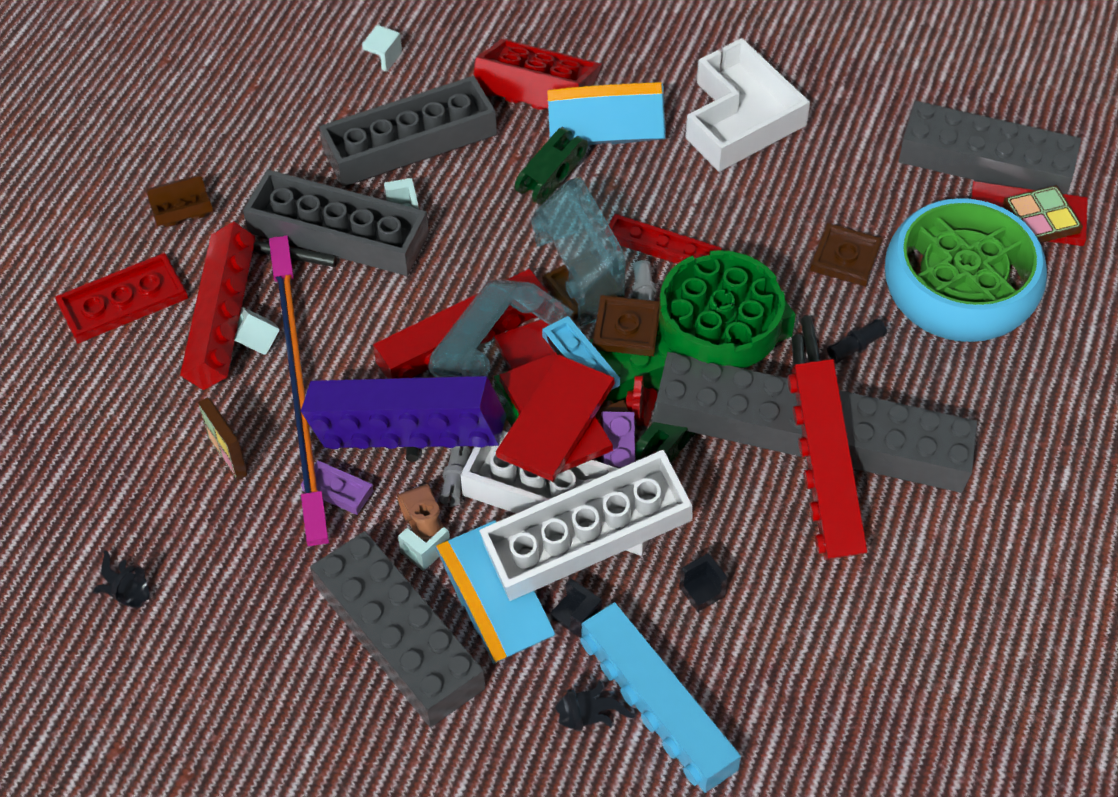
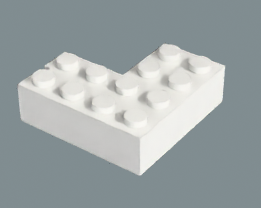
M743 38L723 47L722 59L719 50L699 59L697 84L714 101L687 115L686 139L719 172L807 126L810 101Z

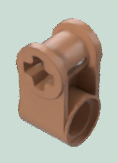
M428 484L397 494V500L404 519L409 523L413 532L424 542H427L443 528V524L438 517L440 513L439 506Z

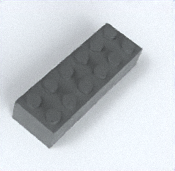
M471 76L319 126L322 149L341 186L344 187L497 135L496 111L476 78Z
M914 101L898 162L989 184L1032 190L1057 185L1062 194H1068L1082 138Z
M268 169L243 209L247 230L251 234L268 239L288 235L290 245L334 255L338 258L404 276L409 275L429 236L427 211Z
M363 531L310 566L315 587L430 728L485 690L484 670L366 531Z

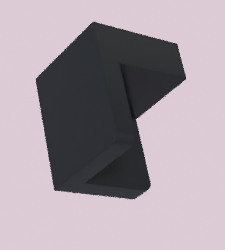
M707 553L681 568L679 588L696 611L699 612L725 597L728 578L713 557Z
M570 579L566 583V596L551 611V618L579 638H582V622L602 610V599L573 579Z

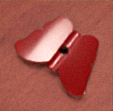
M635 376L634 390H629L626 396L627 409L629 412H634V420H636L638 426H648L652 416L651 411L654 409L658 396L655 389L644 387L643 376Z

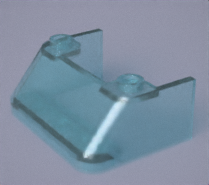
M577 177L568 180L535 210L531 223L535 232V244L537 247L553 242L569 271V281H566L565 285L570 298H575L578 303V323L581 327L596 322L601 295L624 298L626 264L619 242L582 178Z
M500 279L490 280L483 286L431 354L429 360L430 372L435 377L488 376L491 368L490 361L476 348L509 305L520 312L533 313L549 325L566 316L571 318L574 311L533 283ZM495 391L505 409L508 400Z

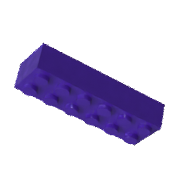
M487 376L310 381L301 409V413L323 447L329 449H367L368 447H386L389 449L397 447L454 448L456 446L482 448L485 446H499L507 415Z

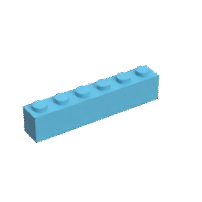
M615 602L582 622V638H580V641L585 651L589 655L594 654L598 658L605 676L612 681L614 679L621 687L620 691L624 700L630 706L635 705L641 713L644 725L650 732L656 731L663 740L662 745L666 753L672 759L677 758L684 767L685 776L692 785L696 786L698 784L703 792L707 793L739 770L740 754Z

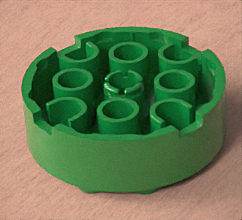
M710 251V255L695 259L693 256H690L679 262L667 274L660 292L659 328L665 343L676 354L693 357L706 363L745 368L759 362L773 350L781 334L785 295L776 281V275L760 261L733 251Z

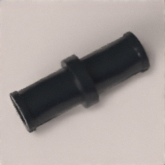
M876 318L873 322L859 330L853 329L849 331L847 337L828 346L827 353L830 359H834V363L838 364L841 360L855 352H863L866 350L867 345L886 336L887 329L884 323Z

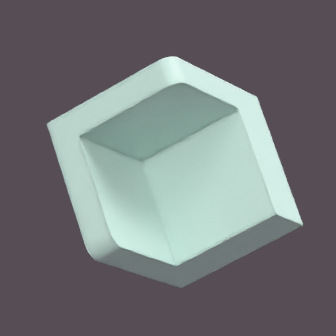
M376 25L362 43L363 50L380 55L383 71L388 72L402 54L401 36L399 32Z
M412 178L384 183L386 201L419 209Z
M242 307L234 340L265 355L280 329L274 322Z
M443 527L431 539L424 542L410 529L406 528L398 535L400 553L422 571H425L440 557L435 547L450 540L449 530Z

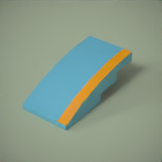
M663 83L615 84L548 90L550 137L559 128L565 127L572 131V139L576 136H581L588 141V145L604 143L623 144L666 139Z
M496 520L435 547L462 607L465 606L477 635L480 634L493 664L556 635L535 591L509 601L479 531L496 523Z

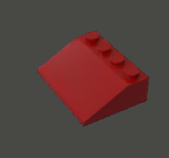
M502 38L476 57L473 76L486 96L498 95L505 97V100L511 103L525 102L529 103L532 108L544 110L548 108V90L593 86L602 68V63Z

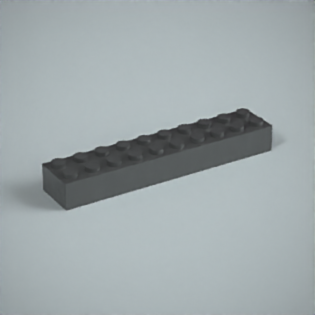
M667 352L652 423L657 422L686 427L689 432L801 457L798 438L803 437L801 425L795 424L793 406H797L796 394H790L787 378L734 366L706 363L693 357ZM839 390L853 469L959 493L963 492L972 474L977 429L976 420Z

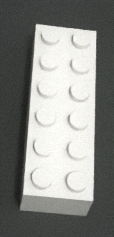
M502 431L500 444L508 432ZM499 446L474 447L461 473L462 495L517 514L619 468L590 460L559 473L554 482L497 458L496 450ZM649 540L625 551L642 556Z
M661 450L482 528L479 531L509 601H512L693 521L692 504L664 450Z

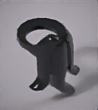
M105 550L101 574L110 586L105 584L98 585L94 588L93 593H107L127 607L140 608L142 603L150 598L148 584L145 579V570L135 564L126 567L127 560L124 559L119 564L120 574H117L111 570L110 554Z
M600 679L593 690L575 693L574 689H567V693L555 707L556 711L560 714L559 723L567 728L575 729L576 732L583 730V726L603 722L612 728L611 719L606 715L598 714L604 710L613 709L627 718H634L635 715L630 713L614 698L595 699V696L600 694L603 689V683Z

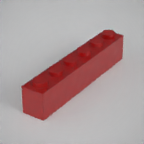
M234 221L210 236L180 373L181 377L202 390L228 377L235 342L234 338L237 332L256 236Z
M527 269L374 343L375 361L387 379L414 378L429 369L437 368L441 363L455 356L463 355L467 350L481 343L489 342L495 335L515 329L518 325L532 318L540 317L544 312L548 311V291L533 272Z
M834 359L796 364L791 370L792 374H788L787 379L790 394H796L797 406H793L795 424L801 425L803 437L798 438L801 457L807 458L808 470H804L805 485L807 489H812L814 502H810L809 507L811 519L813 522L817 521L820 534L815 535L818 554L823 553L824 560L863 555L868 552Z

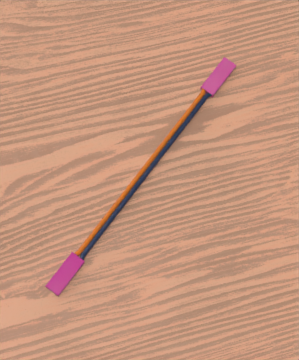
M287 235L269 238L274 281L278 282L305 490V493L301 494L306 541L309 547L327 544L329 540L322 491L317 489L309 424L301 413L305 391L290 280L294 278Z

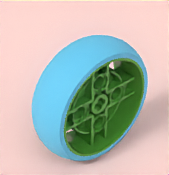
M947 199L929 204L917 210L899 226L886 251L885 277L894 302L902 313L918 327L945 339L977 342L1003 336L1019 327L1032 315L1045 291L1047 265L1042 246L1035 234L1025 222L1010 211L995 204L975 199ZM916 249L923 255L921 273L916 275L908 260V256ZM1010 265H1013L1017 270L1022 282V287L1017 291L1009 284Z

